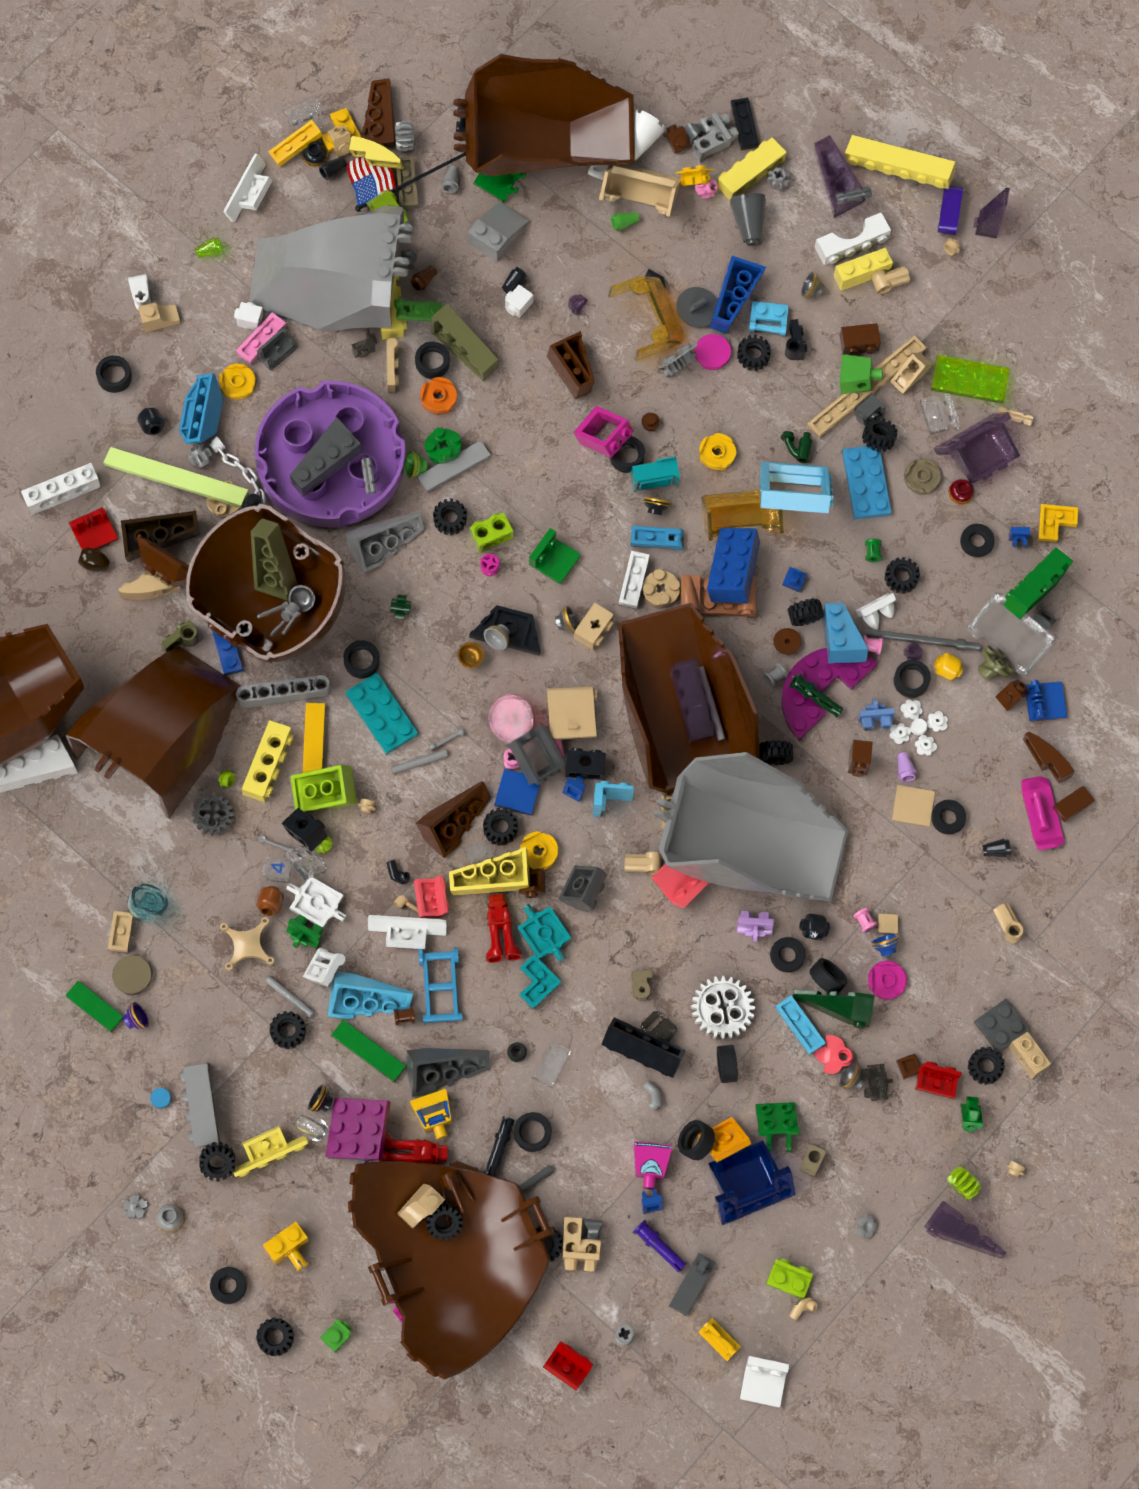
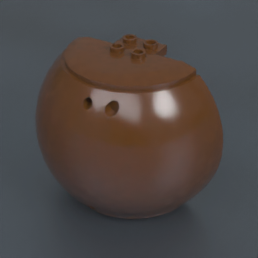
M264 504L250 506L234 512L216 524L197 547L190 562L186 578V598L188 599L186 603L192 612L208 624L207 626L213 632L226 639L234 647H240L256 659L272 664L273 661L289 660L307 652L319 643L336 622L346 591L345 568L343 567L345 563L335 550L319 539L315 540L272 507ZM261 519L279 524L298 585L310 587L315 594L313 607L306 612H301V615L295 620L285 635L282 632L289 622L272 637L270 633L283 621L281 617L282 609L261 618H257V615L280 606L285 601L289 604V601L254 589L251 531Z

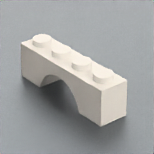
M878 213L865 219L863 232L858 237L843 239L834 233H830L816 239L815 249L824 265L834 264L841 258L851 257L860 250L865 251L871 248L872 245L886 242L889 239L891 229L882 213Z

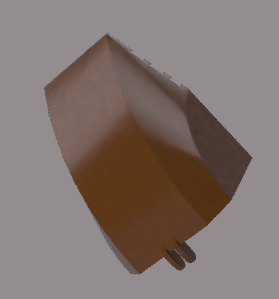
M692 603L618 623L625 706L638 757L650 789L667 794L674 793L677 777L698 757L747 752L756 758L760 757L758 712L734 655L725 648L724 642L716 637L711 626H707L704 618ZM702 666L705 668L726 738L722 741H718L697 672V668Z
M179 646L155 659L93 704L67 732L66 738L75 759L78 760L87 747L102 756L94 771L99 773L108 761L112 762L105 772V778L110 779L118 767L145 783L159 795L165 816L169 819L214 758L224 728L229 721L230 713L236 704V692L241 685Z

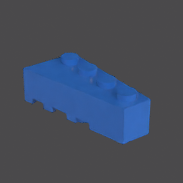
M731 256L709 328L727 333L766 269L765 266Z

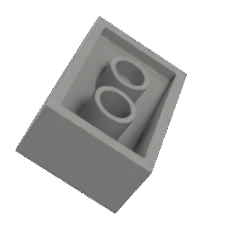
M498 202L480 217L467 232L468 243L497 262L526 227L529 220L503 203Z

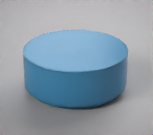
M157 1088L151 1093L150 1100L155 1108L164 1109L170 1104L171 1096L166 1089Z

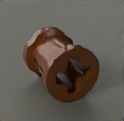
M413 1006L407 1009H393L396 1026L400 1023H415Z

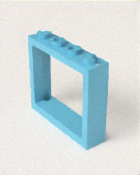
M761 461L760 508L829 513V507H833L834 497L831 481L832 474H829L828 467ZM770 482L821 486V494L771 490Z

